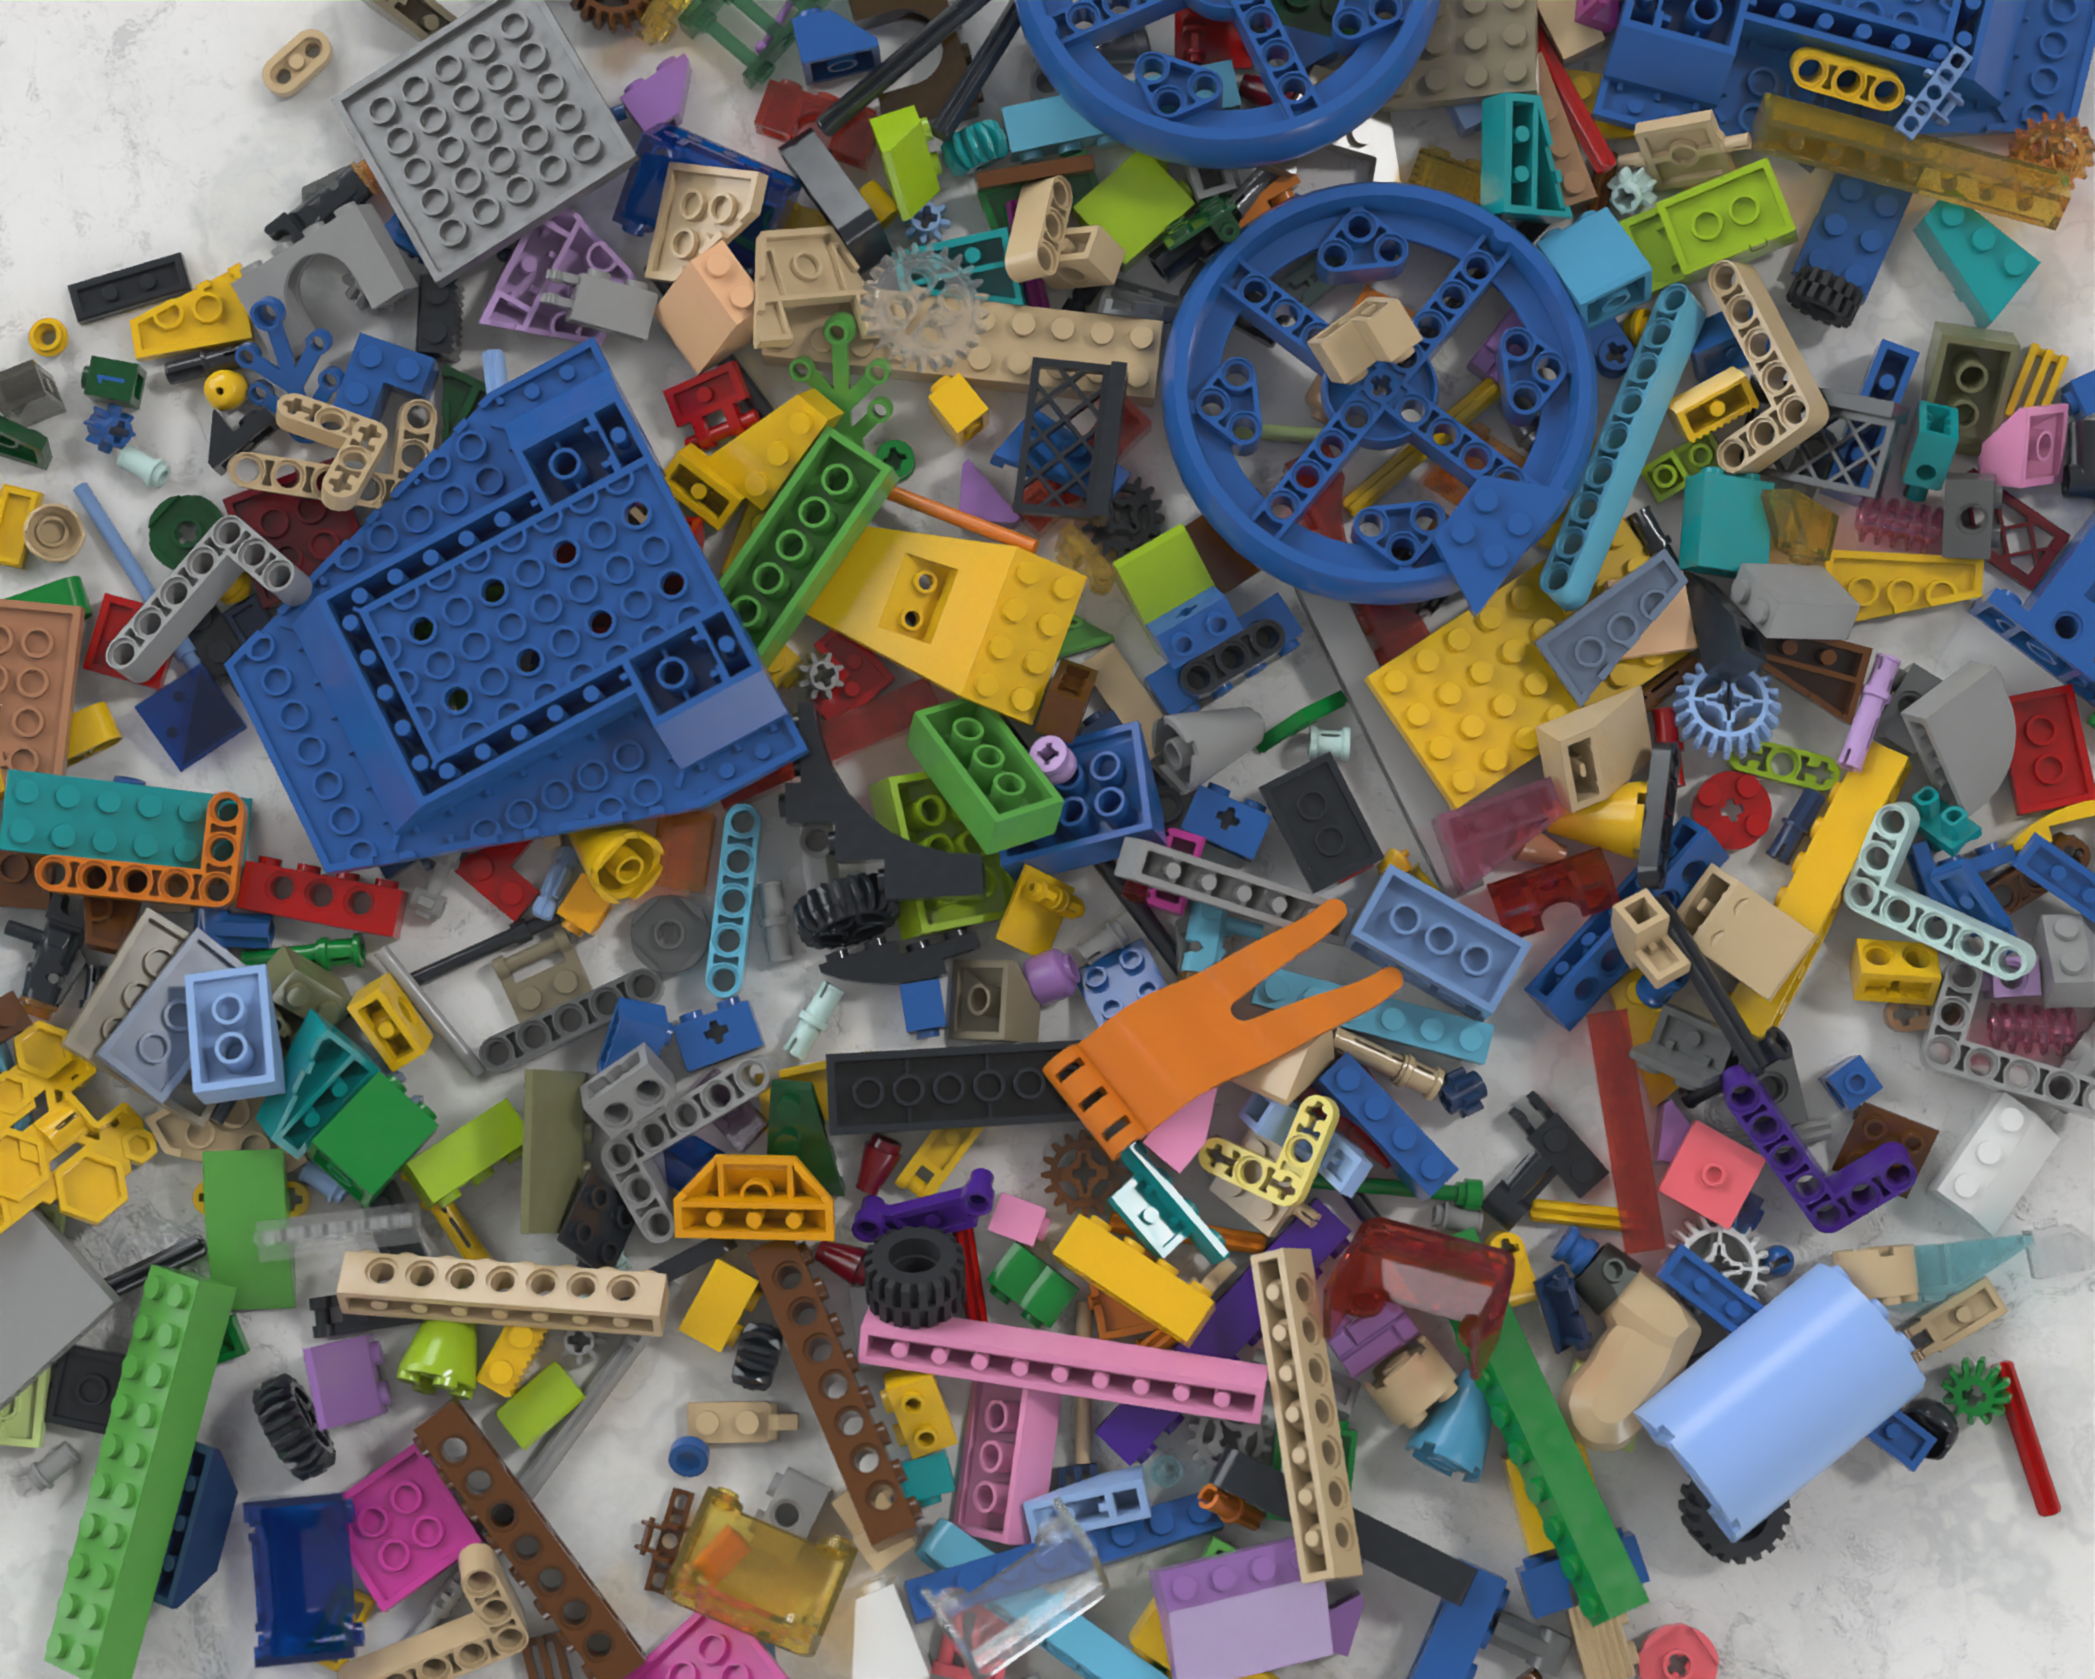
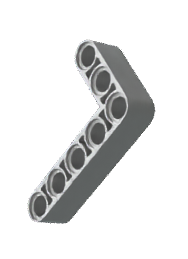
M235 515L224 516L210 528L113 639L106 651V661L110 667L134 683H143L149 680L244 571L289 606H298L308 600L313 588L312 581L303 571Z
M1959 959L1949 963L1941 973L1942 979L1920 1046L1919 1058L1921 1064L1934 1073L1998 1092H2006L2015 1097L2095 1119V1110L2088 1101L2091 1091L2095 1089V1078L1965 1040L1982 984L1983 972L1981 969ZM1955 967H1964L1971 973L1972 980L1968 987H1959L1953 982L1952 972ZM1948 1004L1957 1007L1961 1014L1958 1025L1949 1026L1942 1020L1941 1010L1943 1006ZM1934 1043H1942L1949 1049L1950 1057L1946 1064H1937L1931 1059L1930 1048ZM1974 1054L1982 1055L1988 1060L1989 1070L1986 1075L1978 1076L1971 1071L1969 1062ZM2014 1066L2024 1068L2028 1074V1082L2023 1088H2018L2010 1082L2009 1072ZM2054 1077L2064 1080L2067 1084L2068 1092L2062 1100L2054 1098L2049 1092V1083Z
M758 1055L742 1060L638 1122V1125L632 1130L624 1131L604 1144L601 1150L603 1166L641 1233L648 1241L661 1244L675 1238L673 1206L675 1195L654 1158L771 1089L772 1080L779 1079L780 1072L778 1064L773 1058L767 1055ZM753 1064L760 1066L764 1072V1080L761 1085L754 1083L750 1077V1069ZM720 1084L726 1086L730 1091L731 1097L727 1105L721 1103L716 1095ZM686 1104L693 1106L697 1112L695 1124L687 1122L684 1118L683 1110ZM653 1124L660 1126L663 1130L664 1139L661 1144L656 1143L651 1137L650 1129ZM619 1144H624L630 1151L631 1155L628 1163H624L618 1157ZM639 1179L645 1180L650 1186L648 1198L641 1196L638 1192L637 1183ZM659 1213L669 1219L670 1229L668 1233L661 1231L657 1225Z

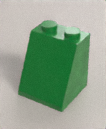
M380 1071L311 1141L306 1155L365 1209L399 1174L404 1165L427 1143L439 1127L434 1121L437 1118L436 1114L421 1101L415 1104L404 1094L407 1089L395 1076L389 1074L385 1077Z

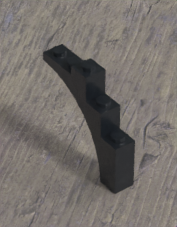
M814 701L798 702V713H792V718L810 753L793 761L795 777H800L801 782L785 783V793L779 794V814L781 818H786V824L791 827L834 825L835 831L828 832L829 854L835 855L836 862L841 865L884 863V869H878L879 893H885V899L889 902L987 898L984 856L981 854L949 853L918 845L890 832L869 816L848 792L833 766L823 736L819 705Z

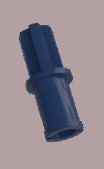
M1804 789L1789 816L1782 818L1781 822L1784 824L1765 853L1775 859L1782 846H1786L1778 862L1788 866L1790 859L1804 836L1809 837L1810 832L1808 829L1823 806L1825 797L1813 789Z

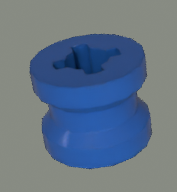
M1572 1225L1558 1241L1550 1257L1556 1262L1563 1261L1568 1264L1570 1271L1578 1276L1591 1261L1600 1244L1594 1239L1583 1237L1580 1229Z

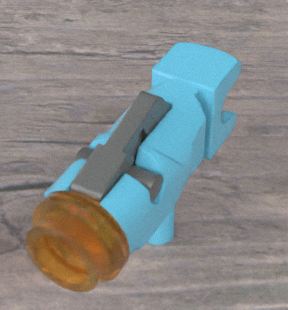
M1190 900L1189 914L1175 921L1177 971L1179 972L1177 981L1186 979L1221 961L1226 953V950L1222 948L1224 939L1229 938L1231 934L1259 940L1262 937L1264 925L1228 917L1229 912Z

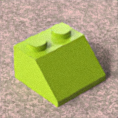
M914 105L869 119L889 189L902 222L910 220L940 191L937 176L943 174L937 152L930 153L927 141L933 140L927 117L919 118Z

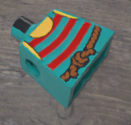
M1923 400L1918 401L1901 461V481L1905 483L1903 490L1905 498L1915 502H1924L1929 489L1935 491L1942 489L1959 441L1958 408Z

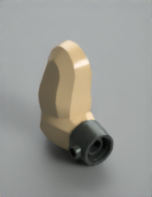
M1606 1242L1595 1253L1585 1269L1578 1276L1574 1277L1576 1283L1574 1287L1576 1293L1597 1316L1602 1314L1607 1330L1593 1346L1587 1360L1562 1384L1557 1403L1574 1440L1590 1450L1614 1452L1628 1446L1643 1429V1426L1633 1412L1685 1371L1688 1360L1701 1335V1326L1689 1307L1666 1284L1643 1269L1642 1264L1611 1243Z

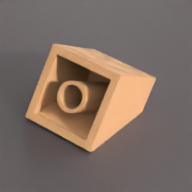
M723 240L687 264L654 311L657 321L697 375L709 370L753 341L755 283Z

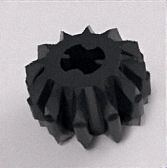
M750 1322L744 1327L731 1377L734 1384L743 1386L744 1389L764 1392L771 1387L784 1340L780 1329L763 1322Z

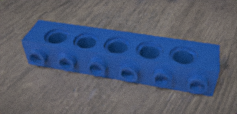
M1683 815L1672 829L1666 884L1662 890L1648 889V891L1654 898L1662 894L1667 895L1677 910L1709 865L1713 863L1720 868L1730 856L1707 828ZM1638 865L1524 988V991L1547 1017L1569 1032L1629 968L1615 942L1611 927L1613 905L1643 890L1638 883Z

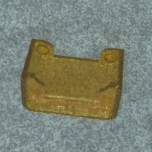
M708 1486L669 1573L664 1591L665 1596L681 1607L802 1657H814L859 1549L853 1547L848 1539L835 1534L829 1535L828 1538H820L818 1543H814L743 1513V1505L739 1501L738 1494L724 1487L715 1489Z

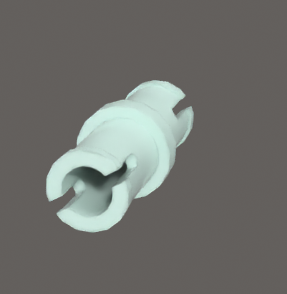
M822 980V984L807 1010H801L799 1014L801 1020L787 1044L783 1047L785 1051L803 1061L806 1060V1056L820 1032L827 1030L829 1026L827 1020L841 996L845 993L826 980Z

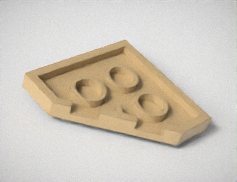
M669 162L644 278L673 284L692 259L722 240L728 245L760 216L769 176L757 171Z
M266 1096L237 1100L223 1125L208 1119L204 1127L198 1129L165 1108L145 1118L165 1154L203 1163V1151L281 1148L269 1138L255 1119ZM286 1151L287 1175L307 1164L310 1160L306 1156L307 1153L298 1160Z

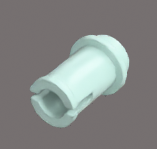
M130 444L121 450L116 462L118 467L124 468L145 480V485L149 488L154 486L161 488L168 480L171 471L170 467L166 466L165 460L161 458L155 460Z

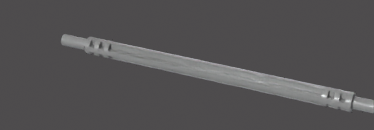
M675 1281L668 1282L670 1296L667 1310L683 1289ZM629 1334L623 1336L618 1346L583 1392L586 1398L566 1415L520 1478L519 1482L532 1500L653 1336ZM502 1503L493 1517L499 1522H508L514 1518L515 1512L510 1505ZM484 1528L481 1532L484 1539L485 1536L489 1534L486 1528ZM459 1563L447 1577L442 1587L436 1592L434 1598L428 1603V1612L409 1637L437 1627L442 1618L447 1619L450 1616L452 1610L465 1595L461 1584Z

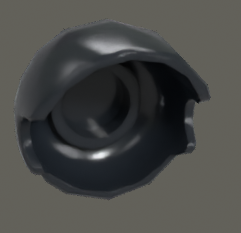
M1928 1397L1911 1400L1901 1412L1937 1439L1925 1458L1941 1460L1953 1447L1958 1438V1422L1953 1413L1941 1402Z

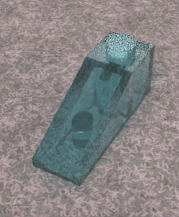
M2019 1234L1914 1246L1919 1287L1918 1296H1922L1923 1303L1946 1301V1293L1959 1292L2033 1243L2032 1235Z

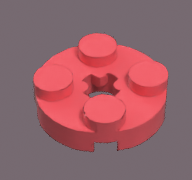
M1684 1623L1665 1624L1657 1627L1644 1638L1640 1648L1637 1650L1639 1656L1637 1674L1639 1679H1715L1717 1675L1719 1660L1713 1643L1701 1631ZM1674 1654L1677 1657L1685 1655L1688 1660L1683 1665L1686 1671L1682 1675L1676 1671L1668 1672L1667 1667L1671 1664L1669 1658Z

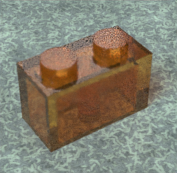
M692 811L658 817L656 839H662L661 846L664 855L661 854L659 863L663 868L661 875L655 882L657 888L705 895L717 816L714 813Z

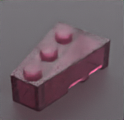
M1551 776L1437 815L1431 820L1457 896L1468 890L1564 815Z

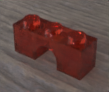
M770 79L754 121L756 132L786 143L796 137L803 126L816 122V119L838 101L839 98L819 91L817 95L803 91L802 85L789 79H781L780 82ZM865 107L832 136L828 150L836 161L867 171L876 147L869 119L877 117L875 110Z
M1601 847L1486 884L1500 926L1521 938L1544 931L1541 916L1553 904L1560 902L1573 903L1579 908L1582 917H1586L1610 909L1613 905L1620 902L1613 875Z

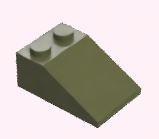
M1935 321L1926 358L1921 400L1958 408L1959 441L1955 453L1979 456L1982 451V443L2002 424L2021 347L2012 332Z

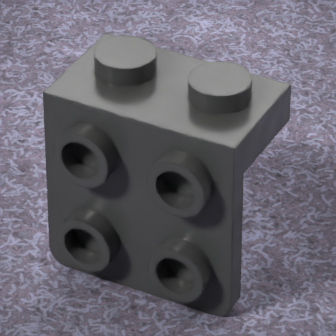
M1668 1002L1662 1007L1650 1041L1632 1047L1628 1056L1638 1061L1637 1067L1653 1074L1663 1072L1674 1077L1673 1083L1679 1087L1695 1091L1697 1088H1703L1720 1080L1722 1073L1731 1063L1734 1050L1717 1023Z

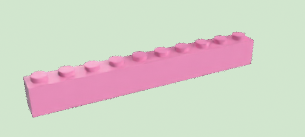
M870 1305L860 1329L858 1363L1260 1424L1268 1377V1367L1263 1364L955 1317L946 1322L939 1321L937 1326L929 1328L927 1325L920 1326V1329H911V1326L908 1325L899 1328L894 1326L893 1321L889 1323L881 1321L880 1315H874L870 1311Z

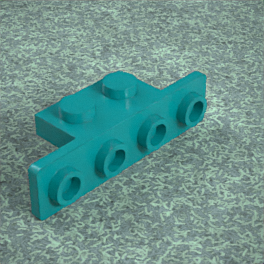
M1137 1140L1121 1153L1122 1156L1120 1158L1134 1175L1116 1190L1107 1201L1157 1260L1159 1258L1164 1259L1186 1237L1191 1240L1210 1264L1215 1265L1228 1258L1230 1253L1225 1248L1226 1243L1223 1237L1216 1230L1205 1225L1199 1218L1200 1213L1195 1204L1188 1198H1182L1172 1186L1173 1180L1170 1175L1161 1167H1156L1146 1156L1147 1150L1142 1142Z

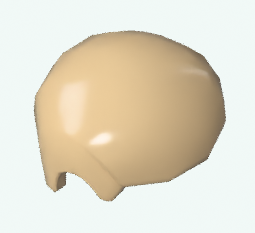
M45 503L31 511L23 526V536L27 548L34 556L46 563H63L75 557L85 542L86 533L81 518L73 509L61 503Z

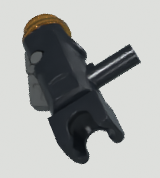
M362 159L357 164L353 161L350 165L342 167L302 188V203L290 213L283 212L265 227L264 232L273 241H279L284 236L291 235V240L295 244L305 237L302 232L309 226L320 221H324L327 224L335 219L334 211L352 201H355L357 205L366 204L373 195L375 196L379 193L377 189L380 185L365 159Z
M53 893L45 915L48 919L44 931L13 920L7 922L4 930L5 935L32 943V948L36 950L33 962L27 964L22 995L19 996V1001H22L21 1004L27 1014L50 1021L53 1012H58L59 1006L63 1003L88 963L87 958L80 950L85 937L84 902L80 904L75 914L70 915L68 912L69 895Z

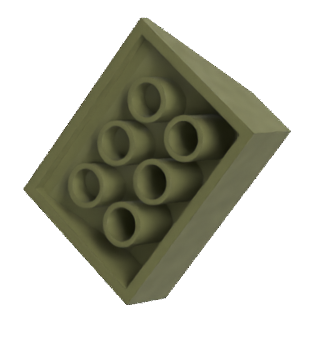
M525 1069L520 1234H559L587 1170L591 1169L593 1171V1162L586 1161L587 1145H593L594 1122L587 1120L588 1113L583 1109L580 1086L589 1079V1073Z

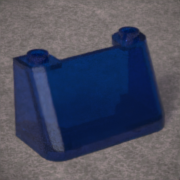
M661 122L643 132L635 152L639 160L629 169L612 221L621 224L623 231L634 236L643 237L644 233L654 232L669 162L757 171L766 174L769 177L760 216L727 245L755 283L756 238L761 231L784 229L803 185L801 181L787 173L670 123Z
M345 1491L252 1497L244 1501V1523H249L250 1528L255 1527V1530L248 1533V1541L252 1543L257 1609L255 1633L263 1632V1634H258V1646L254 1647L255 1668L355 1658L358 1653V1647L365 1646V1630L363 1621H356L349 1523H355L354 1499H347Z

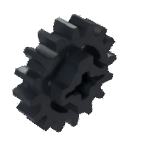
M1140 477L1133 484L1127 482L1120 491L1132 494L1130 498L1115 497L1113 499L1109 527L1100 526L1098 528V526H1093V522L1088 521L1089 524L1081 528L1082 535H1093L1089 542L1091 548L1099 544L1103 546L1102 556L1105 558L1112 550L1116 551L1118 560L1124 556V552H1132L1149 542L1150 536L1156 538L1162 533L1154 526L1165 521V515L1155 512L1163 506L1162 499L1152 501L1151 497L1154 494L1155 488L1151 486L1145 490L1141 489L1142 478ZM1083 498L1082 503L1086 506L1087 499ZM1146 507L1148 525L1144 530L1142 524L1138 521V514ZM1114 510H1118L1121 514L1126 511L1130 512L1128 520L1130 524H1126L1123 521L1116 524L1114 522ZM1114 536H1127L1131 541L1116 542L1111 539Z

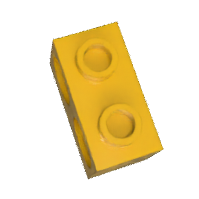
M1856 938L1849 963L1853 1000L1934 1005L1942 979L1937 949L1921 942Z

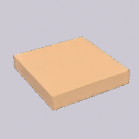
M1620 579L1607 580L1605 583H1603L1604 590L1608 589L1610 586L1615 584ZM1686 585L1658 618L1649 625L1640 636V639L1627 651L1621 660L1693 651L1697 648Z

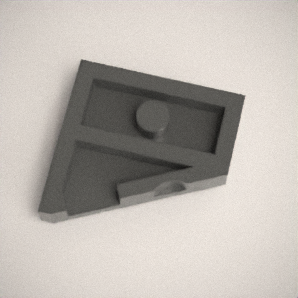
M1116 278L1114 285H1106L1097 312L1163 321V324H1169L1174 321L1184 297Z

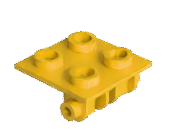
M1024 864L995 938L1032 956L1047 951L1053 945L1063 917L1073 920L1084 915L1086 910L1084 902L1080 897L1073 895L1075 888Z

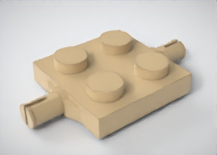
M1712 109L1636 123L1634 135L1640 147V152L1618 155V166L1620 171L1625 166H1628L1630 169L1644 167L1645 171L1657 181L1655 186L1658 191L1701 184L1720 176L1723 179V175L1734 171L1735 166L1729 152L1751 149L1752 139L1749 132L1726 136L1720 130Z
M1251 1128L1239 1143V1145L1276 1162L1283 1148L1256 1134ZM1215 1134V1135L1212 1137V1138H1215V1137L1221 1138L1220 1135H1218V1134ZM1222 1148L1220 1150L1213 1149L1216 1154L1224 1159L1223 1163L1234 1166L1237 1159L1224 1156L1221 1153ZM1295 1155L1299 1162L1305 1163L1304 1160ZM1255 1160L1250 1161L1244 1169V1176L1249 1183L1254 1184L1262 1177V1167ZM1216 1177L1208 1190L1268 1237H1275L1284 1222L1294 1215L1309 1225L1310 1228L1315 1227L1318 1223L1315 1220H1320L1322 1217L1320 1213L1316 1212L1305 1202L1294 1207L1280 1206L1219 1177ZM1272 1178L1269 1184L1285 1191L1284 1198L1286 1195H1294L1296 1191L1291 1186L1292 1179L1289 1182H1283Z

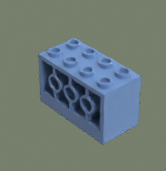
M1389 864L1380 877L1344 943V947L1383 969L1385 967L1397 968L1402 973L1404 981L1469 1018L1484 1022L1493 1015L1532 945L1530 942L1392 864Z

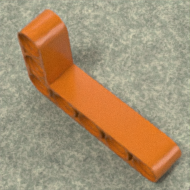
M229 791L220 792L211 798L207 807L200 869L48 855L36 864L34 871L35 879L43 889L56 894L215 910L228 909L236 903L240 890L248 807L239 796ZM226 801H234L238 805V814L231 821H221L218 817V809ZM220 841H231L234 846L233 855L226 861H217L213 855L215 845ZM54 864H62L66 871L64 880L57 885H50L46 877L48 869ZM95 868H103L107 875L105 884L99 889H91L87 883L88 874ZM136 872L145 873L148 880L146 888L140 893H132L128 888V880ZM177 876L186 877L189 886L187 892L181 897H172L168 891L169 882ZM217 880H224L229 885L228 896L221 901H213L209 896V888Z

